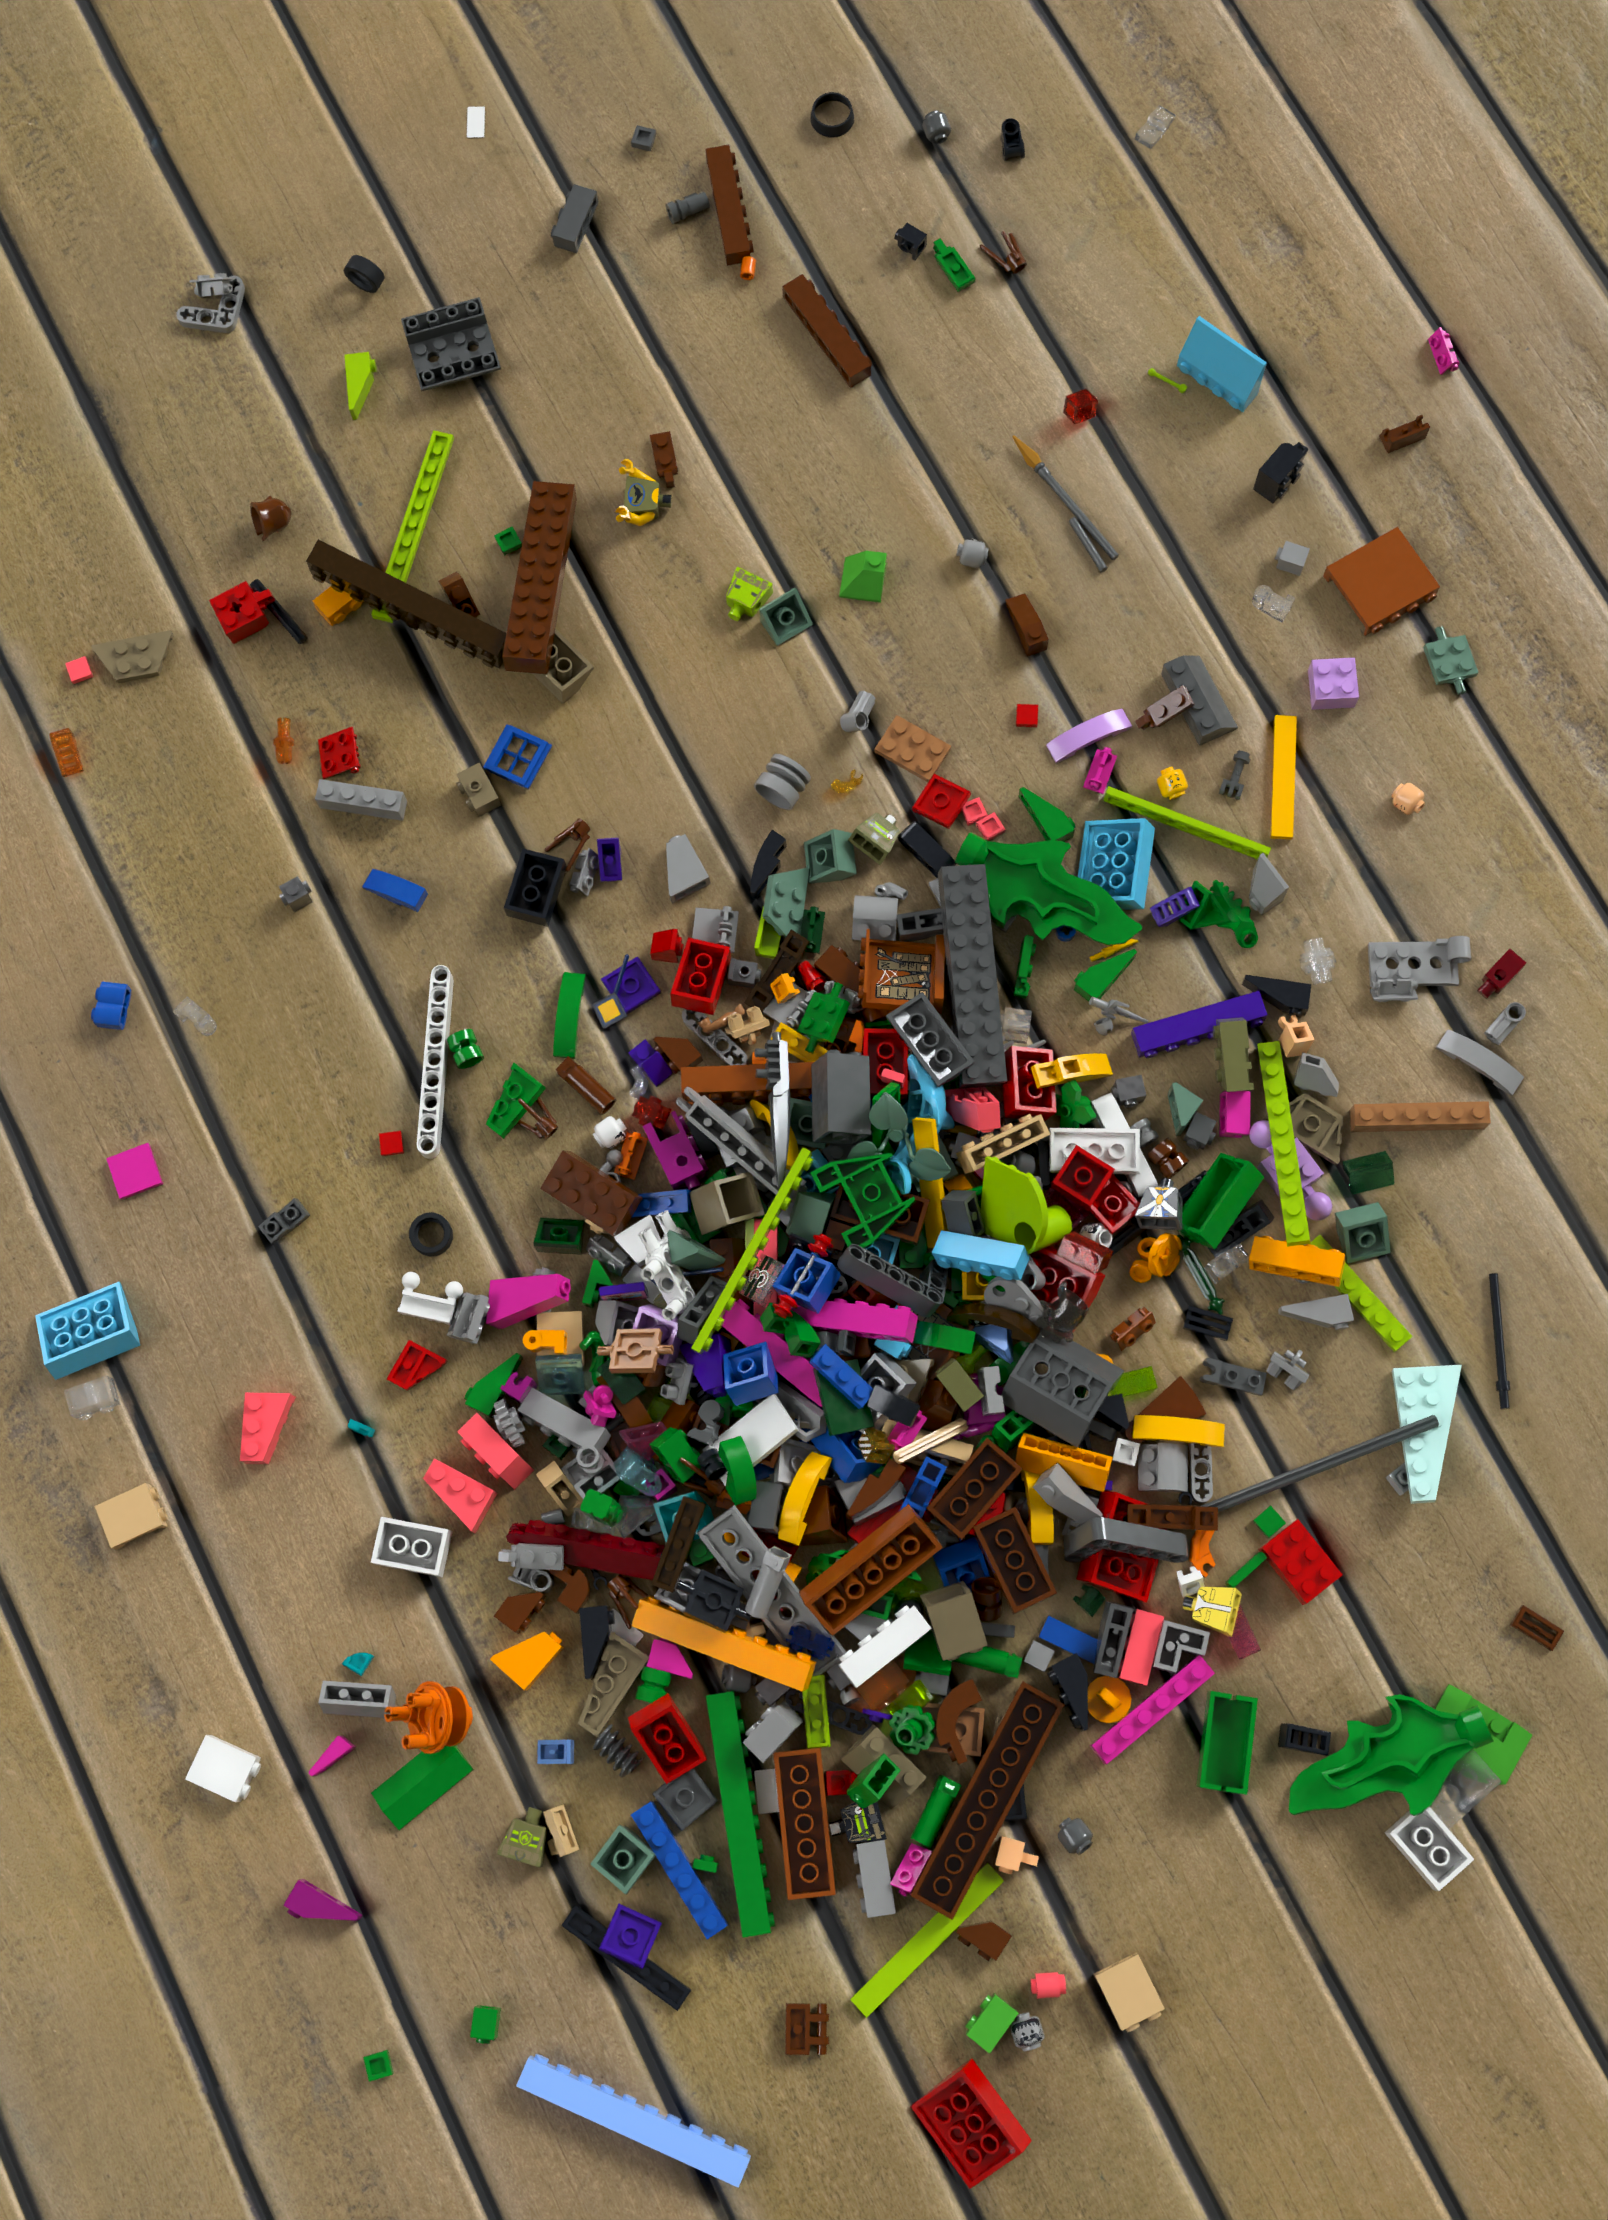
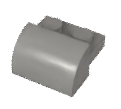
M855 895L852 940L866 938V930L870 929L869 939L895 941L898 898Z
M467 1292L463 1293L459 1298L447 1336L477 1344L489 1310V1297L473 1295Z
M1172 1443L1140 1445L1138 1451V1491L1188 1492V1446Z
M604 1449L600 1453L604 1458V1467L595 1475L587 1474L578 1464L576 1457L561 1468L582 1499H584L587 1490L593 1489L602 1494L624 1477ZM595 1456L588 1458L586 1464L592 1463ZM600 1460L595 1467L590 1468L589 1470L596 1469L600 1464Z

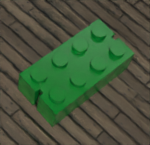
M1220 1153L1183 1206L1182 1230L1177 1231L1187 1240L1191 1239L1192 1242L1201 1243L1204 1246L1216 1249L1237 1216L1246 1206L1248 1200L1259 1187L1264 1176L1250 1161Z
M1208 1691L1196 1787L1221 1791V1786H1223L1222 1791L1247 1795L1258 1698L1234 1695L1233 1700H1229L1232 1699V1694Z

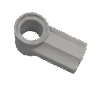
M859 691L849 712L843 714L840 719L843 731H862L868 727V715L876 699L871 693Z
M1518 1002L1510 1003L1484 1034L1491 1042L1500 1045L1525 1017V1007ZM1509 1010L1516 1011L1518 1018L1513 1019L1510 1017Z

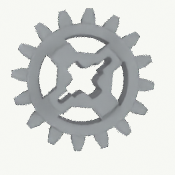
M504 1399L494 1403L497 1414L493 1418L503 1439H509L515 1448L524 1444L525 1440L522 1432L526 1431L515 1406L509 1407V1404Z

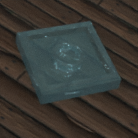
M581 1354L536 1356L539 1392L545 1395L585 1393L586 1388Z

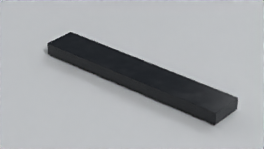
M577 1905L574 1906L561 1925L675 2010H679L692 1989L648 1957L643 1969H640L600 1951V1945L608 1928Z

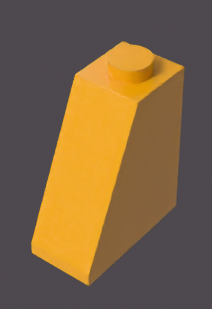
M544 1631L493 1655L490 1660L523 1690L527 1691L564 1647L560 1645L562 1639L554 1632L548 1634Z

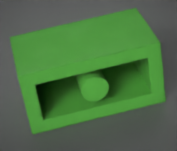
M995 1993L992 1996L987 1995L979 2006L982 2008L977 2017L972 2015L965 2025L968 2029L966 2035L989 2054L1019 2014L1017 2010Z

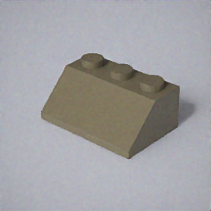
M555 629L548 674H532L563 704L579 691L594 669V666Z
M873 1724L840 1759L858 1776L865 1767L884 1753L901 1770L880 1798L892 1809L909 1797L927 1777ZM879 1772L875 1774V1779L881 1778Z

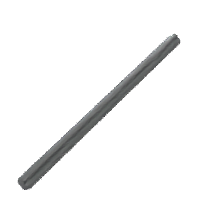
M1431 1415L1201 1506L1218 1507V1512L1224 1511L1439 1426L1438 1419L1435 1415Z

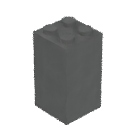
M839 1050L827 1051V1053L811 1064L813 1142L856 1145L871 1135V1122L869 1119V1056L861 1055L860 1052L842 1054Z

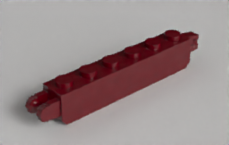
M529 1520L528 1524L514 1523L506 1535L507 1542L514 1545L519 1543L563 1545L565 1564L653 1580L664 1550V1545H659L655 1542H643L629 1537L622 1538L612 1536L609 1533L601 1534L587 1529L570 1528L561 1524L554 1525L541 1520Z

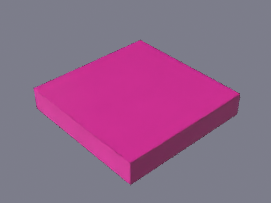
M149 1143L106 1158L119 1199L121 1200L163 1185Z

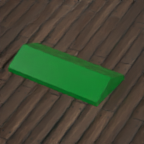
M444 1746L441 1751L434 1754L420 1752L371 1792L382 1812L400 1831L474 1769L457 1746Z

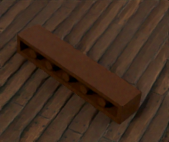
M729 145L706 148V161L727 266L740 264L743 257L754 253L752 240L748 241L747 235H750L749 223L744 222V218L747 217L746 208L740 202V200H743L742 188L737 187V183L740 182L739 173L733 167V165H736L735 153L730 152Z
M801 274L783 285V298L849 387L852 388L870 377L872 366L870 358L862 354L858 342L850 338L848 329L845 325H841L838 322L836 313L832 309L829 310L824 297L821 294H817L813 282L810 279L807 280Z

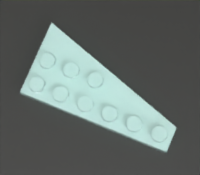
M1462 1365L1393 1368L1392 1370L1400 1428L1431 1415H1435L1439 1422L1438 1427L1402 1441L1411 1504L1433 1503L1436 1500Z

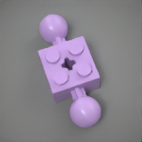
M1260 1120L1255 1122L1250 1128L1249 1137L1256 1147L1266 1148L1270 1156L1261 1161L1257 1169L1280 1198L1269 1121ZM1296 1137L1295 1145L1306 1216L1312 1220L1320 1221L1330 1215L1332 1202L1326 1194L1315 1192L1310 1185L1318 1181L1324 1173Z

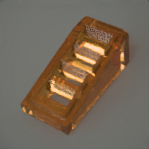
M70 728L50 733V740L62 776L66 777L83 772L74 733ZM67 746H70V747H71V748H67V749H64V750H61V749H60V748L67 747ZM73 754L72 757L63 759L64 756ZM76 762V765L65 768L66 764Z

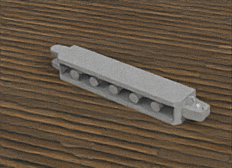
M686 1087L684 1093L695 1103L691 1106L686 1100L678 1097L676 1104L686 1112L685 1117L773 1193L777 1194L779 1189L777 1187L773 1153L705 1095L700 1096L692 1088ZM788 1169L785 1171V1178L790 1171ZM800 1177L802 1182L797 1191L793 1190L789 1196L793 1203H795L798 1192H807L808 1187L805 1185L806 1181L802 1177Z

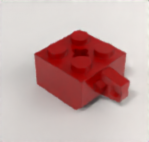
M247 581L209 600L225 634L233 644L267 627L269 621L263 610L267 608V605L275 601L269 589L262 592H254Z

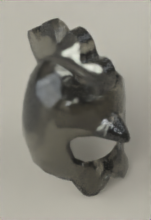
M1063 1282L1057 1290L1059 1298L1056 1302L1048 1303L1040 1300L1043 1315L1035 1320V1325L1042 1328V1337L1047 1338L1052 1335L1055 1343L1061 1342L1062 1339H1065L1068 1343L1072 1342L1074 1337L1072 1331L1082 1323L1089 1311L1087 1304L1078 1295L1067 1289V1282Z

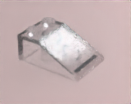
M1473 1749L1455 1765L1430 1808L1445 1826L1450 1829L1497 1787L1501 1780Z

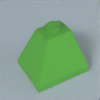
M863 551L845 557L839 597L881 603L887 566V553Z

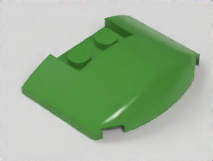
M1448 1684L1435 1709L1437 1711L1459 1714V1712L1478 1706L1494 1741L1477 1749L1474 1748L1453 1769L1479 1782L1506 1785L1532 1734L1515 1722L1508 1720L1472 1698L1471 1695Z

